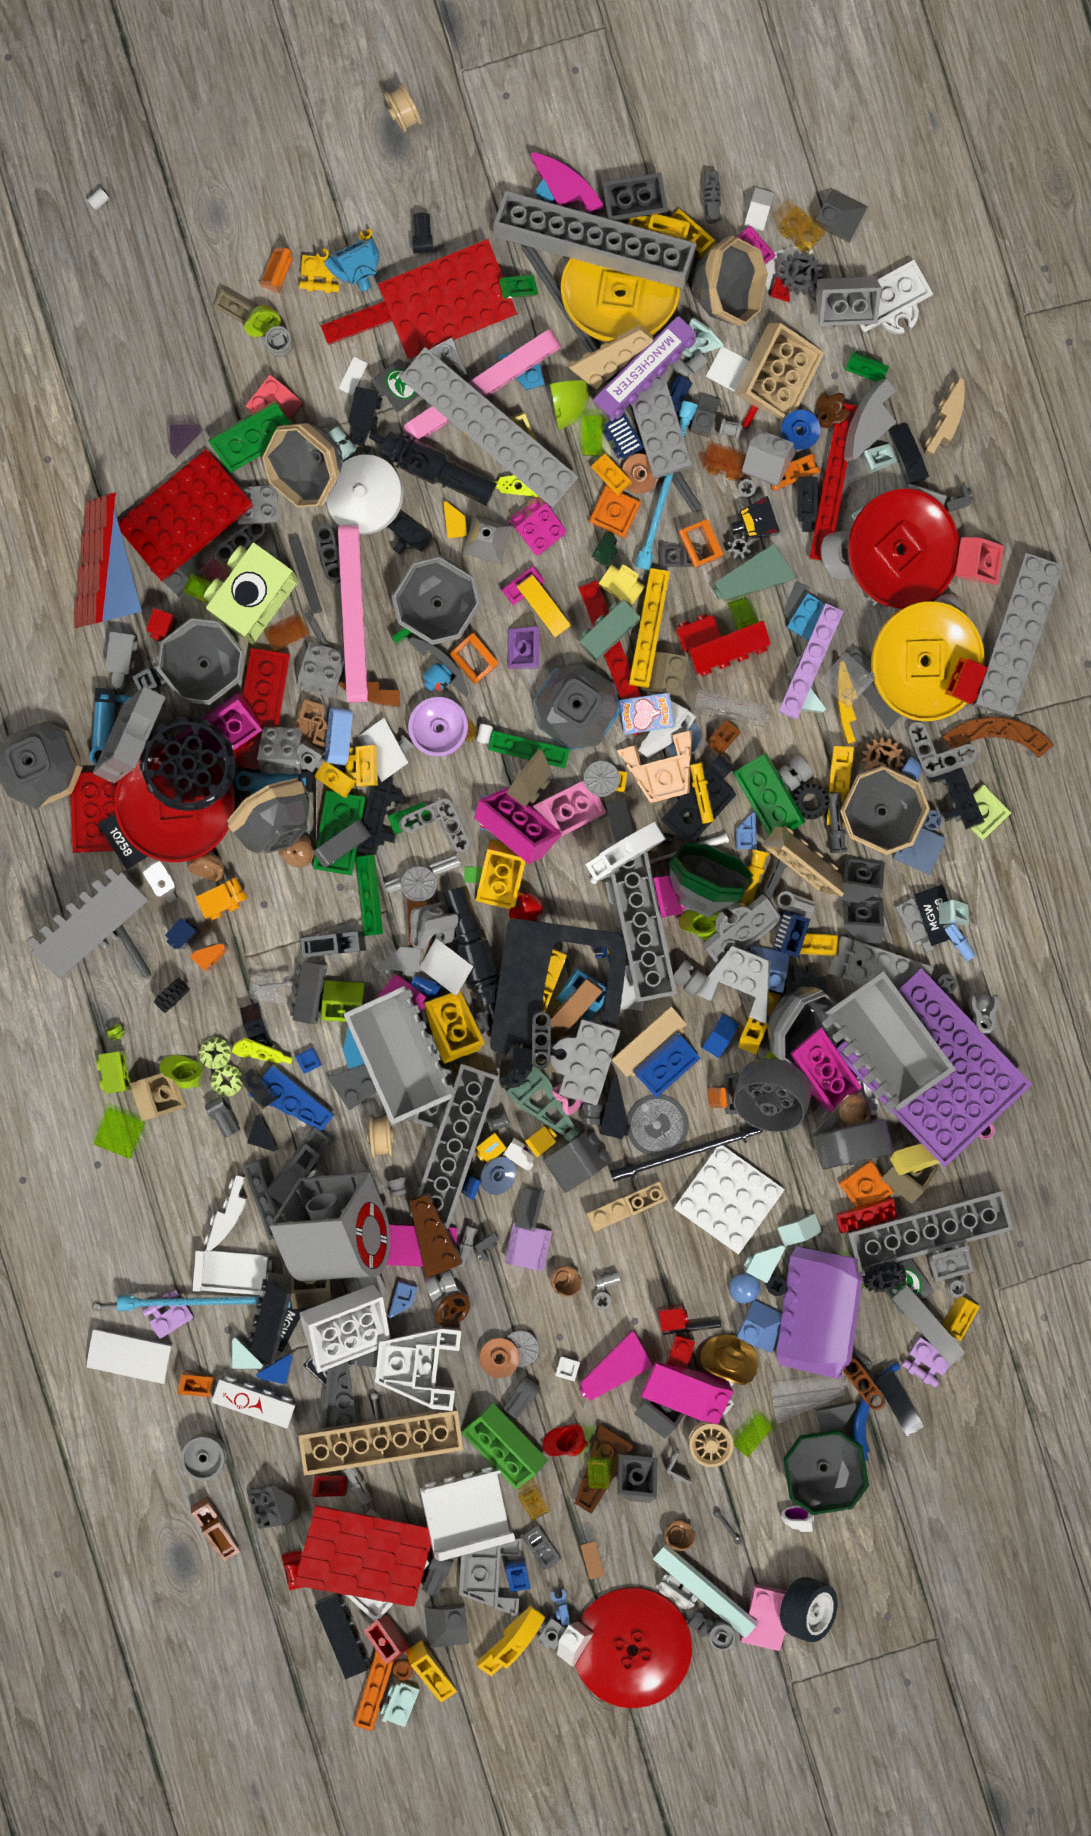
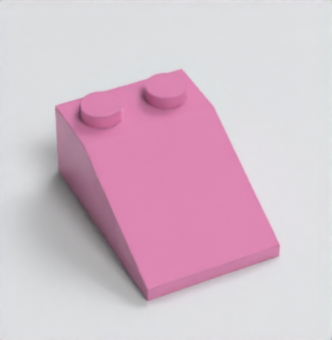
M584 780L532 806L539 815L562 833L561 836L607 813L599 796H595L587 790Z
M754 1583L747 1613L758 1624L746 1638L741 1637V1642L780 1651L785 1631L780 1623V1607L787 1590Z

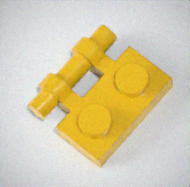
M302 255L301 276L308 277V282L300 281L299 289H307L308 292H313L314 290L325 291V293L331 294V292H339L340 285L332 284L333 279H339L324 265L325 262H319L316 256ZM315 278H325L326 282H315Z
M377 746L355 747L356 755H354V748H349L346 774L356 780V786L358 787L377 786ZM356 762V772L354 773V763Z

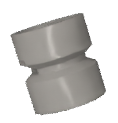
M276 326L269 329L266 333L265 342L272 355L285 357L290 354L293 348V341L287 329Z
M800 755L792 759L789 766L784 765L777 770L785 786L791 792L800 786V781L805 782L814 776L812 770ZM793 771H794L795 774H796V776H794V777H793L792 774H791Z
M685 959L675 971L673 977L677 986L682 985L683 990L690 996H693L705 981L707 975L699 969L694 970V965Z
M451 1269L439 1273L438 1276L434 1275L424 1278L428 1293L433 1302L442 1299L444 1294L450 1295L459 1292Z
M723 1619L715 1620L708 1632L710 1643L717 1650H728L735 1643L733 1627Z

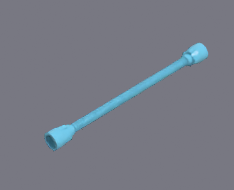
M687 401L682 402L679 413L683 438L690 421L694 420L698 407L697 404ZM673 473L664 477V484H662L661 494H659L657 509H655L656 511L651 523L652 526H650L646 540L647 543H645L642 551H639L635 567L650 570L654 556L652 555L653 539L656 536V529H658L657 527L662 515L661 512L664 509V502H666Z
M118 1295L117 1310L134 1311V1308L146 1307V1305L148 1307L151 1305L256 1304L259 1296H247V1298L246 1296L242 1298L198 1297V1299L197 1297L193 1299L147 1298V1300L134 1298V1295Z

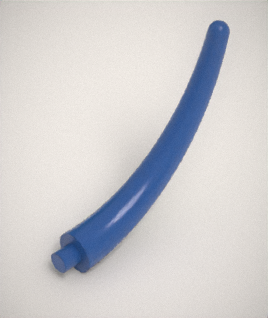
M895 1362L887 1369H885L877 1378L881 1377L882 1375L888 1373L891 1370L895 1373L900 1369V1364ZM861 1398L854 1415L852 1438L863 1446L865 1461L869 1460L867 1453L870 1452L866 1438V1421L870 1407Z

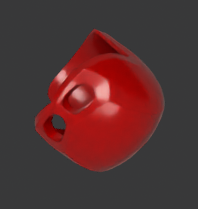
M519 892L517 897L520 901V906L509 909V919L518 918L538 921L543 912L540 899L533 893Z

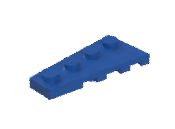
M274 1064L259 1081L265 1088L263 1090L253 1089L248 1095L260 1101L271 1095L274 1101L269 1106H273L287 1115L290 1114L321 1131L335 1116L332 1111Z

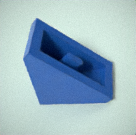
M722 1014L702 1048L719 1058L730 1043L739 1024Z
M292 1352L275 1361L274 1365H269L259 1371L256 1376L260 1379L286 1385L294 1354Z
M526 1558L506 1561L505 1567L511 1592L531 1589Z

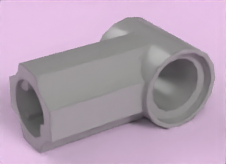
M789 891L778 893L774 900L775 905L779 909H784L807 918H811L816 904L814 901L797 896ZM782 895H786L789 898L787 906L780 903Z

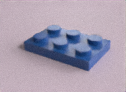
M677 1032L634 1070L633 1073L657 1098L701 1058Z

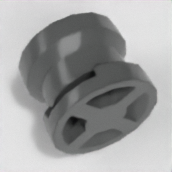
M950 974L940 975L935 982L945 994L952 993L957 987L956 979Z

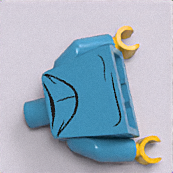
M371 229L366 230L368 236H364L362 231H360L358 235L360 241L331 254V258L328 257L327 249H322V252L326 255L325 257H320L318 253L316 254L317 260L321 263L325 262L324 265L335 277L342 282L352 285L357 283L360 291L371 288L368 277L375 275L377 272L376 267L378 266L380 252L374 240L370 238L372 235Z

